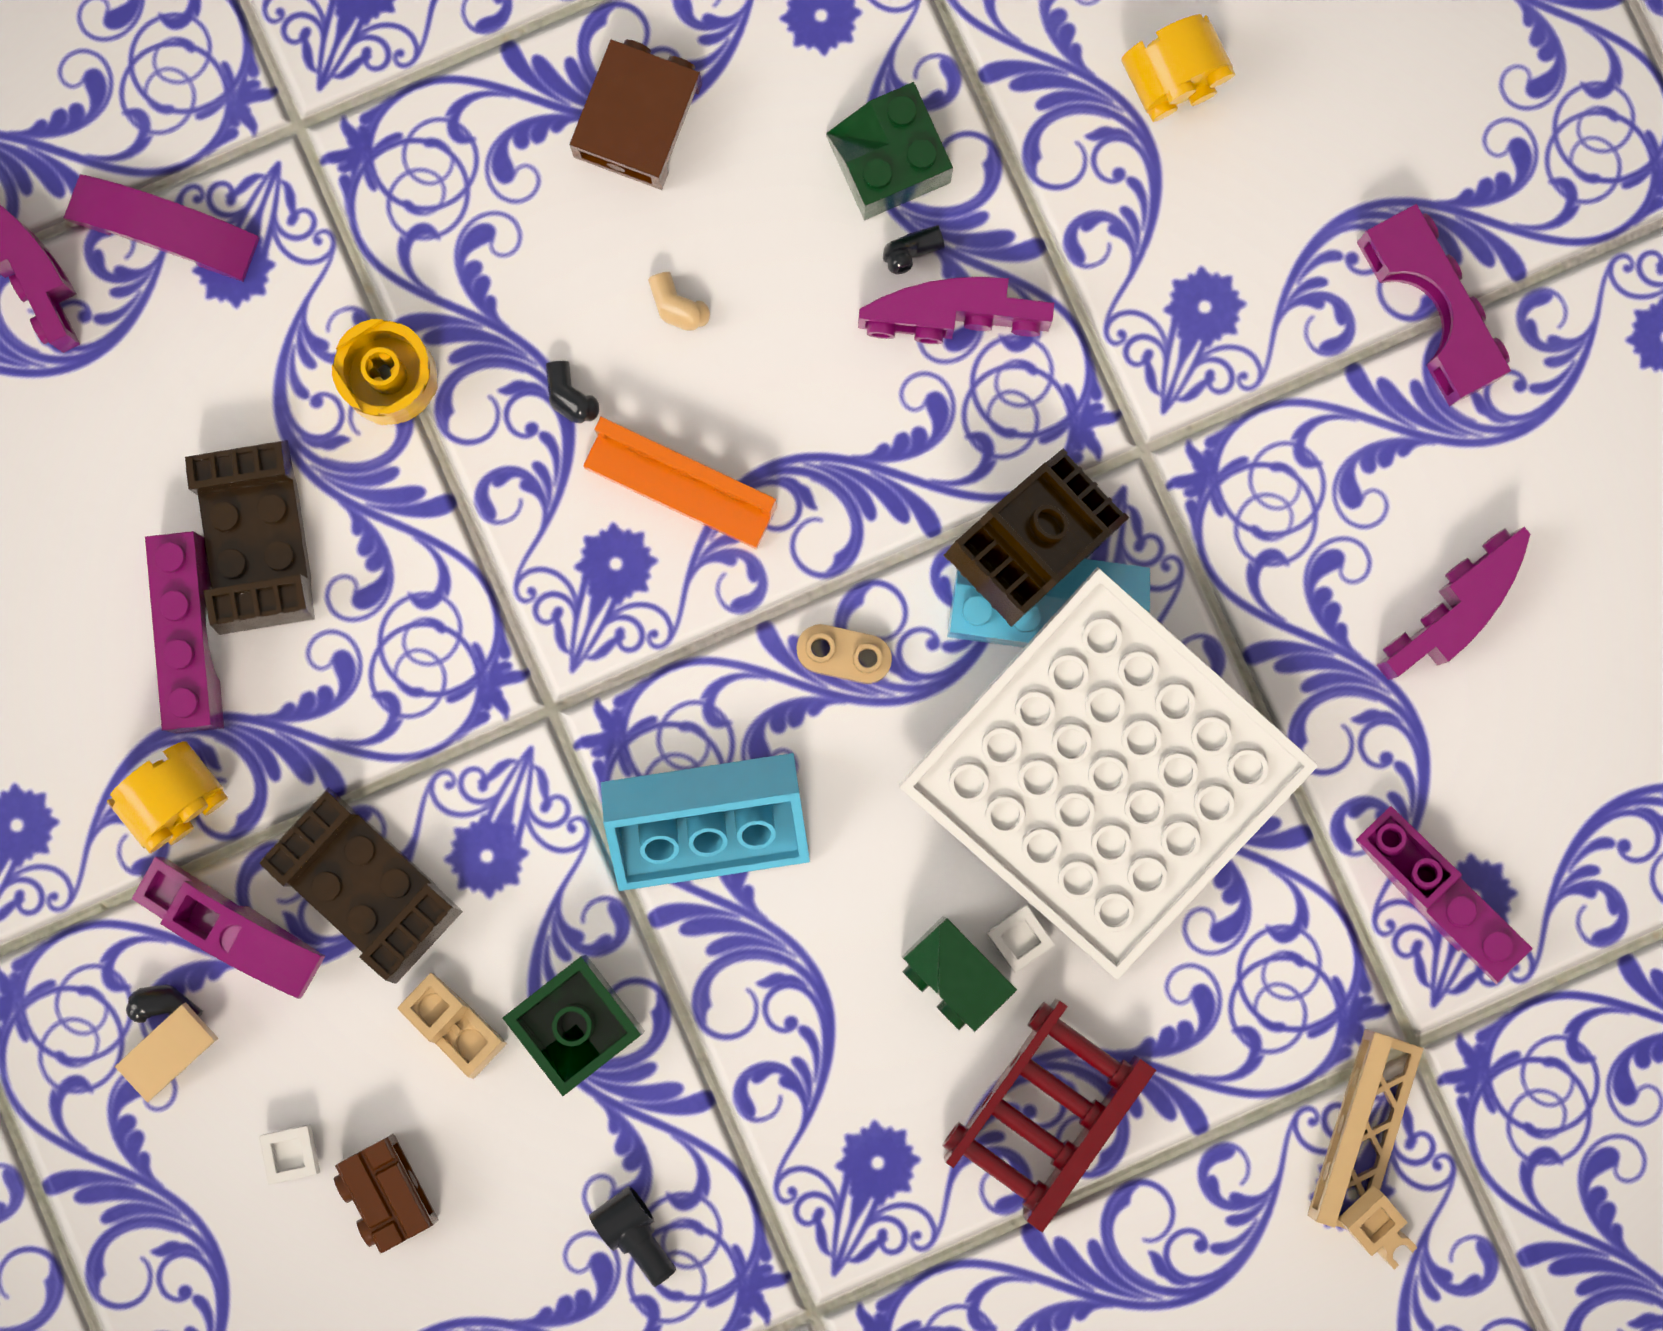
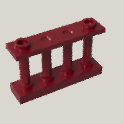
M1056 998L1050 1006L1043 1002L1038 1007L1027 1024L1033 1030L966 1126L958 1122L942 1144V1147L948 1150L943 1157L944 1161L953 1169L961 1157L965 1156L1023 1198L1022 1204L1027 1207L1023 1217L1042 1233L1156 1072V1069L1135 1055L1130 1062L1124 1059L1121 1062L1117 1061L1059 1018L1068 1006ZM1047 1035L1109 1078L1107 1084L1112 1086V1088L1101 1103L1096 1099L1090 1102L1031 1059ZM1019 1075L1080 1118L1079 1124L1084 1128L1073 1143L1069 1140H1065L1063 1143L1003 1099ZM991 1115L1052 1158L1050 1164L1056 1168L1045 1184L1040 1180L1034 1183L975 1140V1137Z

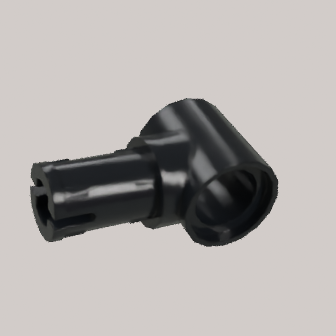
M630 1185L589 1214L591 1223L607 1246L613 1251L619 1248L623 1254L629 1253L653 1287L658 1286L674 1274L676 1267L652 1235L655 1231L651 1225L654 1222V1218L644 1201Z

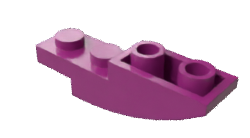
M0 205V275L4 278L9 276L11 285L22 302L29 301L36 315L30 318V322L43 344L49 342L64 353L80 345L60 302L77 295L63 269L44 244L23 223Z
M950 278L907 287L871 302L859 309L858 328L867 329L868 336L881 339L895 338V333L914 335L915 341L924 344H942L943 338L952 339L955 321L964 322L965 328L975 331H991L993 325L1012 327L1011 333L1015 335L1036 337L1040 335V331H1049L1053 321L1054 303L1007 297L1009 278Z
M1525 526L1511 534L1506 528L1502 529L1482 545L1487 553L1476 562L1472 563L1469 558H1466L1445 574L1449 583L1438 592L1450 607L1447 608L1443 602L1420 619L1425 627L1410 638L1404 632L1382 649L1387 657L1376 666L1388 680L1399 677L1426 654L1431 657L1437 666L1449 662L1486 626L1510 590L1524 559L1531 535Z
M1392 806L1356 839V842L1426 920L1458 952L1461 950L1495 984L1499 983L1532 951L1533 948L1461 879L1462 874Z
M155 857L132 897V900L162 919L161 925L237 970L297 999L303 997L325 958V955L251 907L237 905L165 857Z

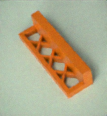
M600 416L594 429L597 438L583 465L584 469L757 550L777 509L775 498Z

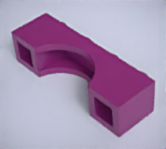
M1415 204L1366 230L1357 241V244L1379 283L1401 282L1412 285L1424 292L1435 304L1441 318L1442 336L1436 353L1426 366L1450 407L1511 371L1507 364L1510 358L1501 340L1497 337L1492 338L1484 323L1486 315L1482 305L1474 296L1469 297L1460 281L1462 280V272L1457 261L1450 254L1445 255L1437 241L1439 232L1435 222L1427 213L1422 214L1418 205Z
M194 531L145 536L162 731L177 734L224 729L220 680L212 663L207 637L204 590L210 589L211 580L204 537Z

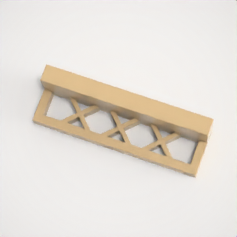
M1364 1030L1307 1214L1314 1221L1333 1228L1338 1226L1346 1229L1338 1218L1340 1217L1339 1214L1347 1189L1355 1186L1361 1197L1365 1193L1361 1182L1370 1178L1366 1191L1373 1185L1380 1190L1424 1048L1371 1030ZM1393 1048L1408 1053L1403 1072L1385 1081L1383 1072L1390 1049ZM1399 1084L1394 1098L1390 1088ZM1383 1092L1391 1106L1388 1120L1371 1128L1368 1120L1375 1097ZM1384 1131L1381 1143L1379 1144L1375 1135ZM1369 1139L1377 1154L1373 1167L1357 1175L1354 1165L1361 1143Z

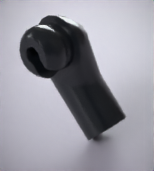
M939 225L909 233L889 242L883 250V261L888 263L889 271L894 274L906 273L913 266L912 258L944 249L945 244Z
M569 361L546 363L549 401L552 408L573 423L580 424L584 421L595 420L599 414V403L594 396H585L572 387Z
M166 984L139 988L130 995L126 1006L127 1016L137 1023H144L151 1016L166 1013L170 1016L185 1002L199 1017L202 1015L203 1010L175 987Z

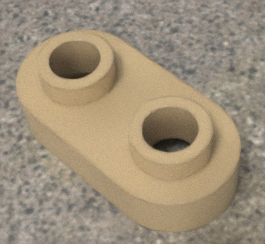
M818 624L803 631L797 642V656L800 663L808 671L861 684H873L882 680L891 667L892 655L888 645L881 638L874 635ZM817 640H825L830 646L829 653L824 657H817L811 651L812 644ZM864 650L873 651L877 656L876 664L869 668L863 667L858 660L859 654Z

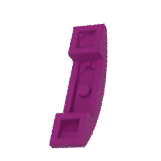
M82 174L79 175L63 217L66 221L110 236L112 233L195 262L201 268L244 282L260 239L253 233L184 205L128 186Z

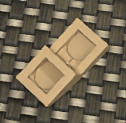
M430 973L397 1007L411 1024L429 1042L435 1043L468 1078L474 1079L507 1044L490 1025L433 973Z
M185 1002L130 1051L115 1068L148 1103L219 1038Z

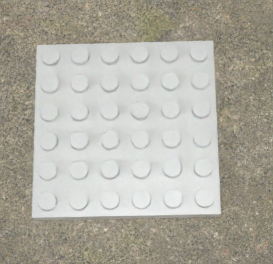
M1097 567L899 784V788L1118 980L1309 777L1318 765Z

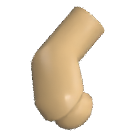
M662 272L648 279L659 316L664 322L687 331L696 330L698 327H703L708 323L710 319L708 306L702 301L694 302L677 295L670 272Z

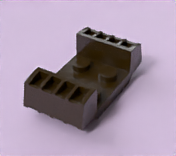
M288 440L186 456L188 489L198 495L212 589L204 590L210 626L219 635L314 620L310 566L298 487L293 472Z
M1064 448L1042 464L991 508L978 522L958 538L943 555L976 588V591L991 604L992 608L998 611L1011 627L1130 518L1112 502L1113 500L1110 497L1108 498L1095 481L1093 482L1083 472V468L1078 466L1067 455L1068 453Z
M329 787L259 862L283 887H292L354 944L362 952L359 958L385 981L395 984L400 981L463 912L428 876Z

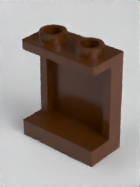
M610 39L569 144L573 157L662 190L669 173L667 164L694 94H699L702 87L700 72L695 70L696 67L691 62L683 58L669 56L668 60L652 55L651 50L647 46L637 41L626 39L623 44Z

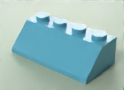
M1084 559L1012 627L956 568L947 637L1024 648L1097 567L1150 613V568Z
M794 753L601 782L603 823L619 891L810 862Z

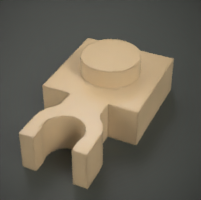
M1375 1185L1369 1188L1338 1218L1361 1247L1371 1256L1378 1252L1383 1260L1394 1270L1399 1266L1393 1259V1253L1397 1247L1405 1245L1412 1253L1417 1249V1246L1400 1230L1408 1222Z

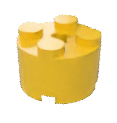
M1201 14L1183 18L1156 32L1158 38L1153 40L1147 46V49L1143 41H1140L1121 58V62L1138 97L1153 122L1173 114L1178 110L1177 105L1186 100H1189L1191 106L1205 102L1217 94L1216 86L1227 82L1236 75L1233 65L1208 16L1205 15L1203 18Z
M370 319L353 326L341 337L336 347L337 351L332 365V378L339 394L358 414L379 425H392L411 420L428 406L438 389L436 364L430 351L412 329L393 321ZM386 364L390 368L391 376L383 380L379 368Z
M187 741L179 742L164 750L163 753L168 758L165 762L162 759L153 764L150 760L126 777L110 793L112 798L107 800L109 806L135 839L149 853L158 850L167 842L173 845L183 839L194 829L190 822L201 813L205 816L209 815L228 800L222 785Z

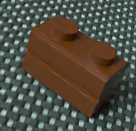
M394 1133L335 1165L339 1174L334 1177V1183L340 1196L346 1203L354 1202L362 1217L356 1221L359 1233L368 1247L376 1244L380 1254L430 1228L439 1221Z

